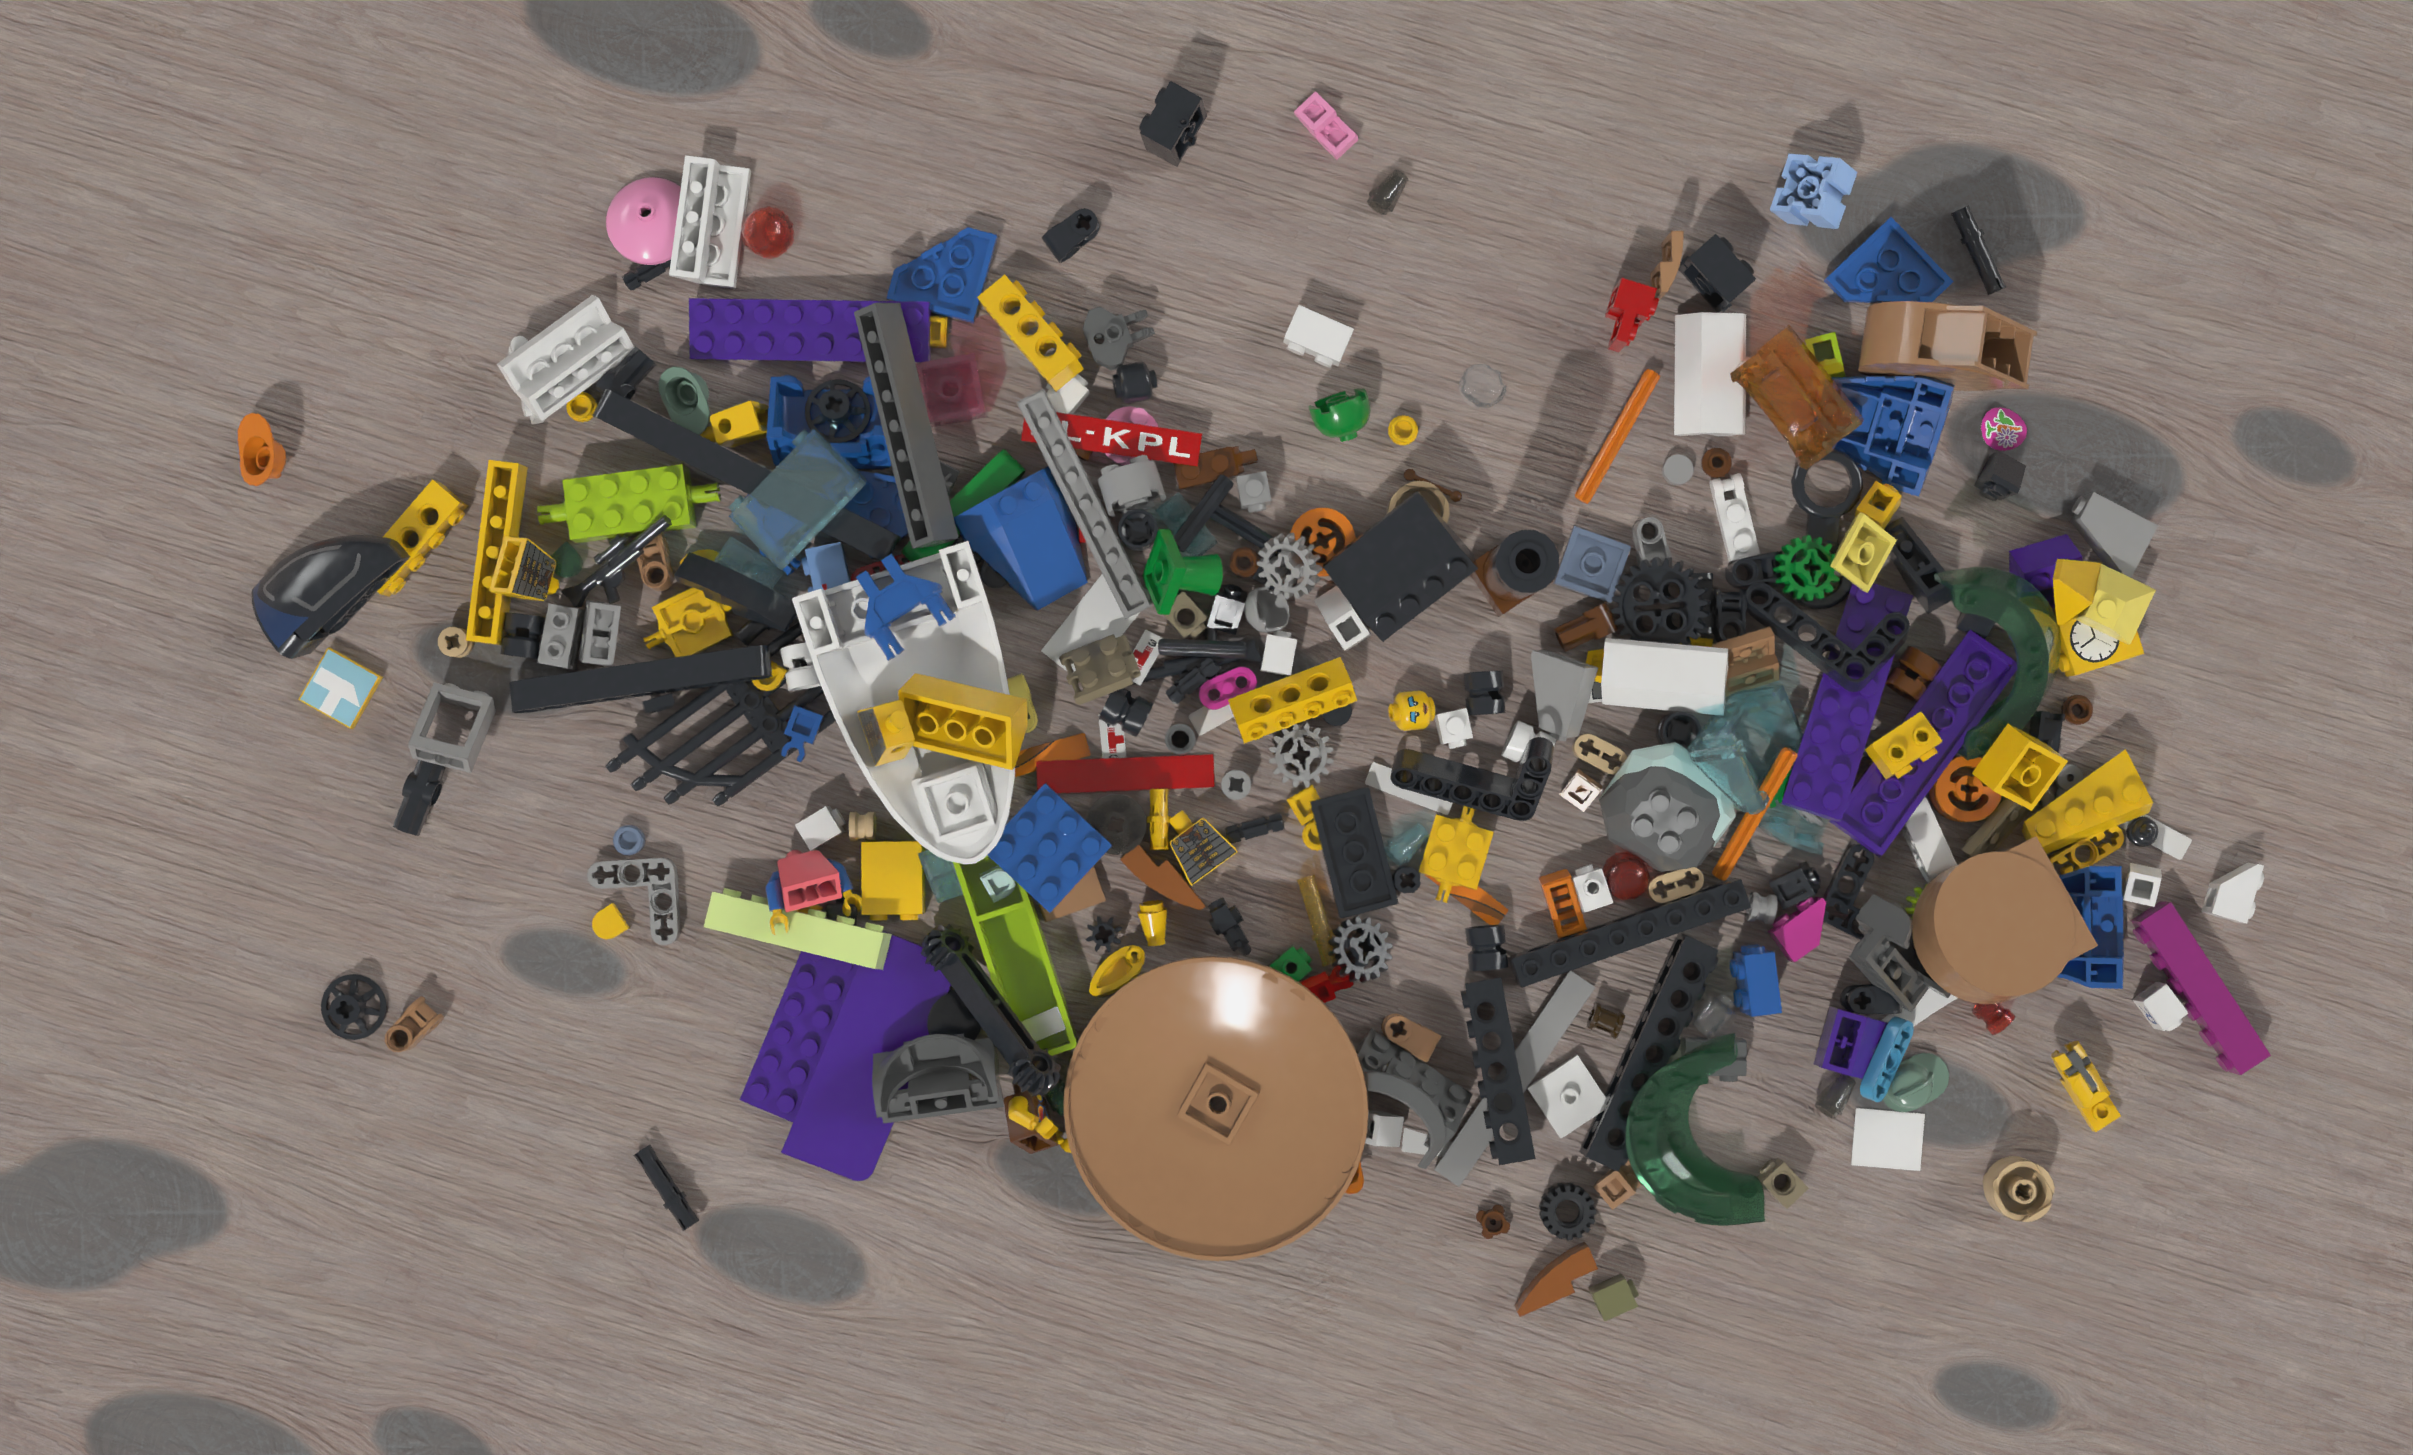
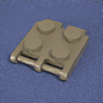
M1112 634L1064 653L1059 657L1061 664L1066 667L1068 673L1066 679L1068 684L1073 686L1075 692L1074 700L1078 705L1133 684L1132 679L1141 675L1126 635L1115 638V635ZM1074 663L1076 671H1073L1071 664ZM1080 682H1081L1083 691H1081L1080 688H1079L1078 683H1080Z

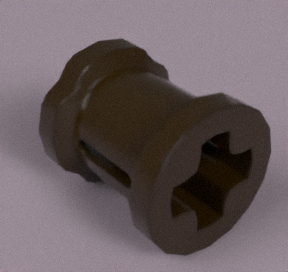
M1595 1003L1587 1021V1028L1593 1029L1595 1027L1610 1033L1611 1037L1616 1039L1623 1026L1625 1013L1619 1012L1617 1014L1601 1008V1004Z

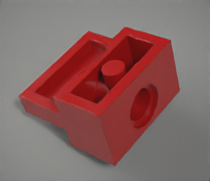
M1621 278L1612 290L1605 313L1606 318L1616 321L1608 350L1619 353L1624 346H1629L1630 342L1634 341L1638 327L1645 320L1649 321L1650 317L1654 316L1659 302V298L1655 297L1657 288L1625 278Z

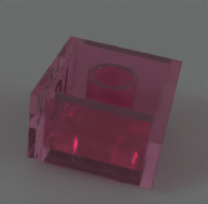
M975 353L915 363L931 427L988 417L978 359Z

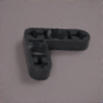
M1853 844L1845 851L1822 897L1826 902L1825 910L1827 906L1833 907L1836 903L1837 911L1847 915L1849 909L1851 913L1846 917L1844 927L1841 926L1844 922L1843 919L1832 916L1829 919L1827 911L1824 913L1823 922L1861 941L1864 934H1858L1852 929V921L1860 911L1853 904L1875 858L1874 853L1861 844ZM1863 850V857L1866 858L1865 863L1859 862L1855 868L1856 871L1861 872L1860 875L1845 871L1846 865L1849 868H1853L1856 859L1852 857L1853 853ZM1843 876L1851 877L1854 882L1853 889L1848 893H1843L1838 888V882Z

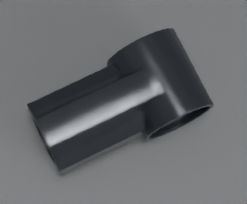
M635 346L615 369H610L599 379L595 388L602 395L605 389H609L631 400L636 393V387L657 364Z

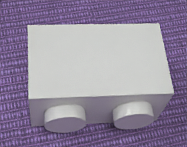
M1298 305L1283 343L1288 345L1287 349L1302 356L1306 352L1315 356V362L1331 368L1332 364L1339 366L1354 329Z

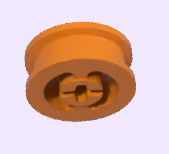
M1315 508L1305 512L1296 520L1290 532L1294 533L1295 540H1298L1304 530H1309L1311 534L1308 546L1314 545L1317 542V536L1320 535L1322 539L1331 536V529L1318 525L1319 522H1328L1341 532L1344 548L1356 539L1350 521L1340 512L1330 508ZM1336 537L1328 541L1327 549L1318 546L1312 550V554L1320 555L1327 562L1336 555L1333 552L1336 545ZM1316 562V565L1322 566V571L1317 575L1319 577L1329 576L1323 568L1324 563Z
M1973 755L1953 757L1929 791L1930 801L1940 815L1955 822H1975L1986 818L1997 808L2002 795L1991 790L1976 776H1956L1950 780L1953 772L1960 767H1967L1974 771L1983 758ZM1961 785L1969 787V793L1961 791ZM1949 797L1956 802H1974L1980 798V802L1973 809L1964 811L1954 806Z

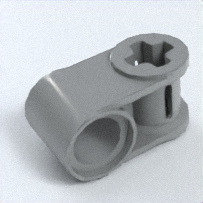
M1647 517L1638 520L1634 524L1632 536L1636 549L1637 564L1640 569L1641 561L1647 559L1650 561L1655 557H1659L1663 565L1665 558L1672 557L1667 545L1664 527L1658 519ZM1644 523H1649L1654 527L1655 534L1650 540L1645 539L1641 534V528Z

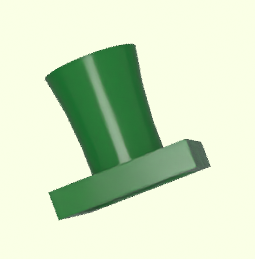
M1159 529L1142 577L1157 613L1169 615L1179 589L1215 596L1222 584L1223 567L1218 554L1182 556L1171 530Z

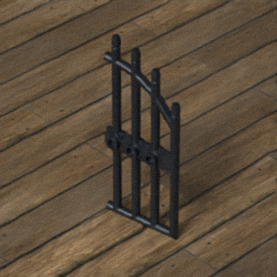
M800 622L767 645L770 649V657L803 634ZM805 660L800 661V667L807 666ZM786 676L780 686L772 691L760 690L752 681L711 686L640 739H637L633 733L624 737L622 740L628 747L619 753L618 757L612 758L605 767L612 773L621 768L622 764H626L638 755L651 768L644 772L643 776H639L631 783L632 788L636 792L663 774L683 781L676 786L675 790L669 791L664 796V800L668 805L675 803L679 800L680 796L686 795L697 786L726 787L724 791H720L712 799L718 807L797 750V748H791L787 757L781 754L784 745L792 739L791 736L784 734L788 724L786 720L790 718L794 705L804 708L823 694L824 691L821 686L809 688L781 710H778L768 696L787 683ZM725 690L736 704L662 760L648 749L649 746ZM831 710L823 715L824 718L818 734L836 721ZM742 715L746 717L754 730L695 773L674 766ZM760 739L764 741L772 754L743 775L714 774Z

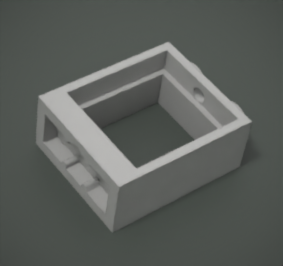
M434 682L408 743L412 758L471 773L496 712L493 697L482 691L471 692L463 690L451 683L443 685ZM441 701L479 711L464 747L426 738Z

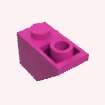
M1811 896L1796 905L1798 910L1789 916L1785 913L1776 918L1772 924L1773 928L1767 931L1788 961L1795 963L1819 946L1826 902L1822 897L1816 896L1812 898Z

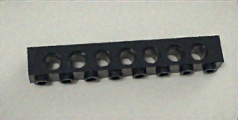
M1732 878L1703 888L1693 894L1666 903H1660L1508 956L1517 985L1523 988L1751 908L1742 880Z
M1678 933L1604 1095L1606 1097L1604 1104L1607 1107L1594 1117L1579 1150L1585 1157L1616 1171H1619L1621 1165L1624 1166L1627 1163L1631 1153L1629 1147L1632 1140L1637 1138L1642 1131V1118L1646 1110L1649 1111L1655 1102L1656 1095L1654 1092L1658 1083H1662L1667 1076V1063L1671 1055L1674 1056L1680 1047L1681 1040L1679 1037L1683 1028H1687L1692 1021V1008L1696 1000L1699 1001L1705 992L1706 984L1704 982L1708 973H1712L1717 966V953L1719 950L1685 934ZM1692 962L1694 964V973L1686 978L1683 974V969L1686 964ZM1680 990L1682 993L1681 1001L1676 1005H1672V993ZM1668 1018L1670 1022L1669 1028L1665 1032H1659L1658 1024L1660 1020ZM1655 1045L1657 1047L1656 1056L1651 1060H1647L1646 1050L1650 1046ZM1639 1073H1643L1645 1077L1644 1083L1639 1087H1634V1077ZM1625 1101H1631V1111L1628 1114L1622 1115L1620 1112L1621 1105ZM1618 1128L1620 1131L1619 1138L1614 1142H1609V1132L1612 1129Z

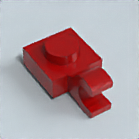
M1340 966L1333 968L1329 976L1324 971L1299 982L1324 1003L1336 998L1334 992L1348 989L1354 985L1353 982H1350L1349 975H1344L1345 977L1342 976L1341 978L1339 973L1342 968Z

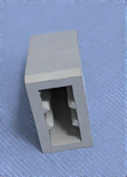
M2095 492L2086 494L2083 497L2080 496L2072 508V512L2075 514L2070 522L2105 566L2131 578L2158 525Z
M1546 649L1532 650L1531 661L1539 728L1550 732L1549 735L1560 741H1566L1570 737H1579L1598 667Z

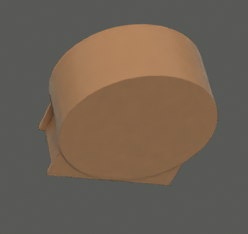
M1915 301L1877 303L1867 308L1858 371L1869 377L1926 376L1955 385V391L2029 389L2027 378L2033 337L2037 336V331L1985 306H1959Z
M2036 836L2005 852H1988L1976 855L1938 874L1922 891L1916 903L1912 920L1914 946L1918 958L1929 976L1941 988L1953 996L1978 1004L2002 1003L2042 989L2062 972L2068 961L2098 946Z

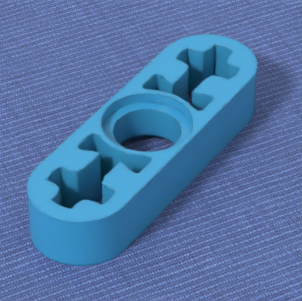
M1895 1016L1888 1022L1861 1082L1860 1093L1863 1097L1880 1102L1886 1096L1913 1036L1914 1027L1911 1021Z

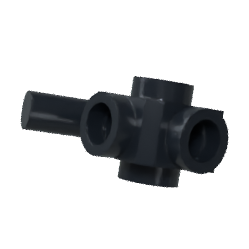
M1224 898L1212 902L1208 906L1209 912L1213 917L1209 920V923L1216 935L1223 934L1233 951L1238 950L1242 955H1249L1252 949L1241 928L1240 922L1244 921L1237 907L1235 905L1230 907Z

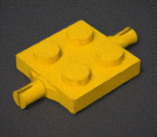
M692 587L652 607L658 620L659 631L644 637L643 640L647 643L648 649L665 642L671 647L675 657L695 655L734 636L726 617V612L731 610L732 607L705 598L703 591Z
M1463 806L1460 819H1450L1435 815L1418 873L1431 876L1440 882L1435 898L1437 901L1441 900L1445 890L1442 902L1448 903L1452 886H1464L1477 890L1494 832L1480 828L1472 822L1475 812L1473 808H1470L1467 815L1469 807Z

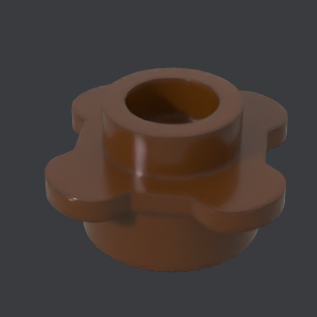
M1496 1204L1490 1210H1480L1477 1212L1476 1220L1481 1223L1483 1229L1481 1233L1484 1238L1492 1239L1493 1236L1507 1233L1510 1230V1223L1504 1217L1505 1210L1503 1206ZM1491 1219H1495L1496 1223L1491 1224Z

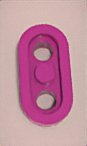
M1246 667L1232 669L1206 681L1199 691L1200 701L1206 708L1211 710L1229 705L1228 699L1254 690L1257 684L1256 676ZM1238 677H1245L1247 680L1246 687H1237L1236 679ZM1216 689L1220 692L1218 700L1213 701L1208 697L1210 690Z

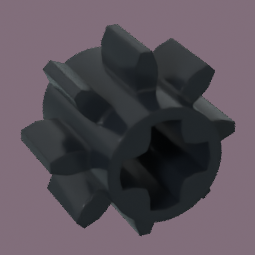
M1099 915L1097 916L1098 925L1096 927L1091 924L1087 925V928L1093 932L1092 936L1086 938V941L1094 940L1096 952L1101 946H1106L1107 951L1111 952L1110 944L1112 942L1121 943V940L1116 937V932H1120L1123 928H1114L1112 925L1114 917H1111L1108 922H1103ZM1100 926H1104L1106 930L1111 929L1112 934L1108 937V942H1104L1103 938L1096 937V934L1100 931Z

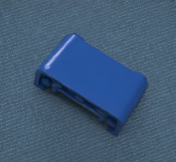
M791 375L771 377L766 437L775 466L790 471L842 470L844 467L850 469H883L890 467L891 460L870 376L864 379L862 389L870 404L871 412L868 425L858 437L845 443L823 441L808 427L805 419V404L813 390H804L802 382ZM836 389V390H840V391L844 392L845 394H847V393H848L850 390H852V389ZM822 390L815 398L820 399L829 390ZM856 393L850 402L851 406L864 408L862 398ZM812 403L810 411L812 420L821 414L820 408ZM864 414L850 415L849 420L855 429L861 425ZM825 421L815 425L819 432L829 436L830 422ZM843 423L838 424L835 437H845L851 434Z

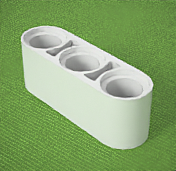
M1924 797L1901 830L1922 876L1929 883L1938 874L1957 864L1927 798Z

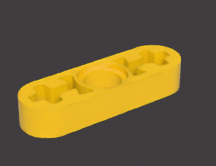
M2118 826L2105 830L2108 833H2114V836L2111 838L2112 844L2102 843L2096 847L2093 842H2099L2105 838L2104 831L2067 845L2048 858L2052 865L2053 863L2063 864L2069 860L2075 866L2074 869L2072 865H2066L2061 868L2060 873L2062 875L2092 866L2118 850L2124 842V834ZM2080 845H2085L2090 850V857L2085 862H2080L2075 857V850Z

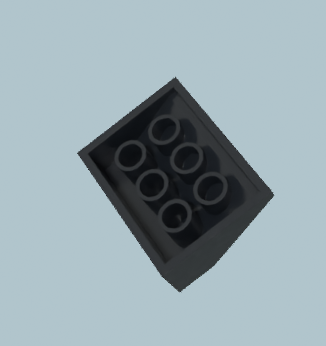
M1418 491L1323 564V568L1382 642L1478 569L1474 554Z

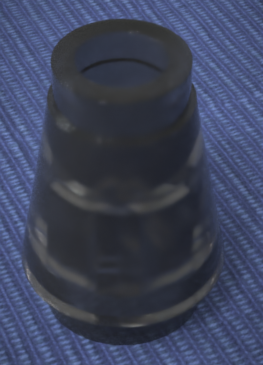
M1395 169L1369 192L1368 205L1380 215H1387L1388 212H1392L1408 182L1407 176Z
M1840 1073L1816 1097L1818 1101L1814 1106L1831 1119L1842 1115L1854 1089L1853 1087L1856 1085L1855 1080L1848 1075Z

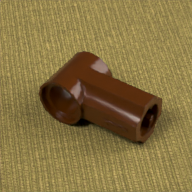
M1607 602L1582 613L1583 616L1570 620L1554 629L1556 638L1564 652L1592 639L1596 641L1619 630L1618 626L1614 623L1615 619Z

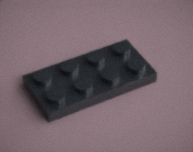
M1369 787L1309 801L1339 918L1342 919L1399 904Z

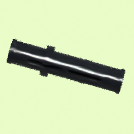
M1965 206L1951 213L1962 236L1960 241L1962 245H1966L1987 291V295L2006 288L1982 236L1985 233L1983 229H1979L1970 206Z
M648 1145L633 1156L642 1166L665 1202L663 1206L674 1215L682 1231L698 1222L699 1218L685 1199L687 1195L676 1186L652 1146Z

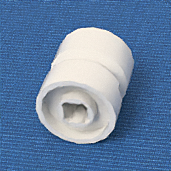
M806 642L780 649L783 665L789 668V671L785 674L788 691L821 686ZM805 660L807 666L800 667V661Z
M1517 720L1507 738L1501 756L1518 762L1522 759L1529 740L1536 737H1544L1549 739L1553 746H1555L1556 739L1543 731L1536 734L1532 726Z

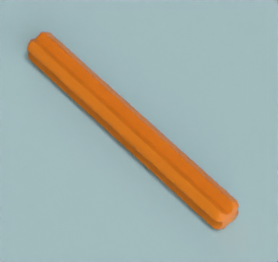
M1651 369L1644 371L1575 494L1577 500L1585 504L1591 501L1660 379V375Z
M1784 747L1781 749L1712 871L1716 878L1723 881L1728 879L1795 762L1797 753L1790 748Z

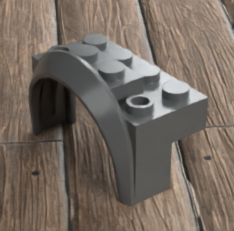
M1371 1028L1356 1050L1363 1068L1367 1091L1386 1094L1401 1101L1422 1119L1430 1137L1424 1143L1429 1149L1419 1162L1418 1167L1426 1169L1456 1133L1473 1094Z

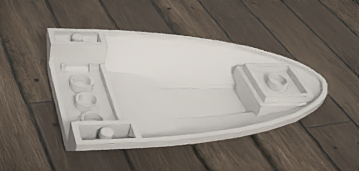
M969 541L941 549L937 554L900 566L906 575L939 583L943 588L941 595L956 617L949 621L943 611H941L947 623L939 627L926 604H920L891 623L890 630L901 647L904 648V651L898 655L892 646L889 645L896 656L889 661L875 639H870V637L865 635L869 597L858 580L827 590L818 589L792 598L816 674L834 718L867 781L892 817L923 847L946 861L973 864L984 859L998 844L1003 835L1010 812L1015 768L1013 770L915 746L911 747L904 759L875 766L857 713L858 710L899 700L898 690L915 673L1010 695L994 619ZM887 570L870 575L880 590L894 582Z

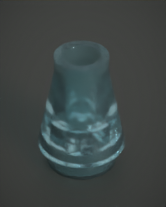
M1416 823L1410 829L1388 840L1385 852L1398 866H1401L1404 862L1408 864L1422 843L1429 837V834L1421 824Z

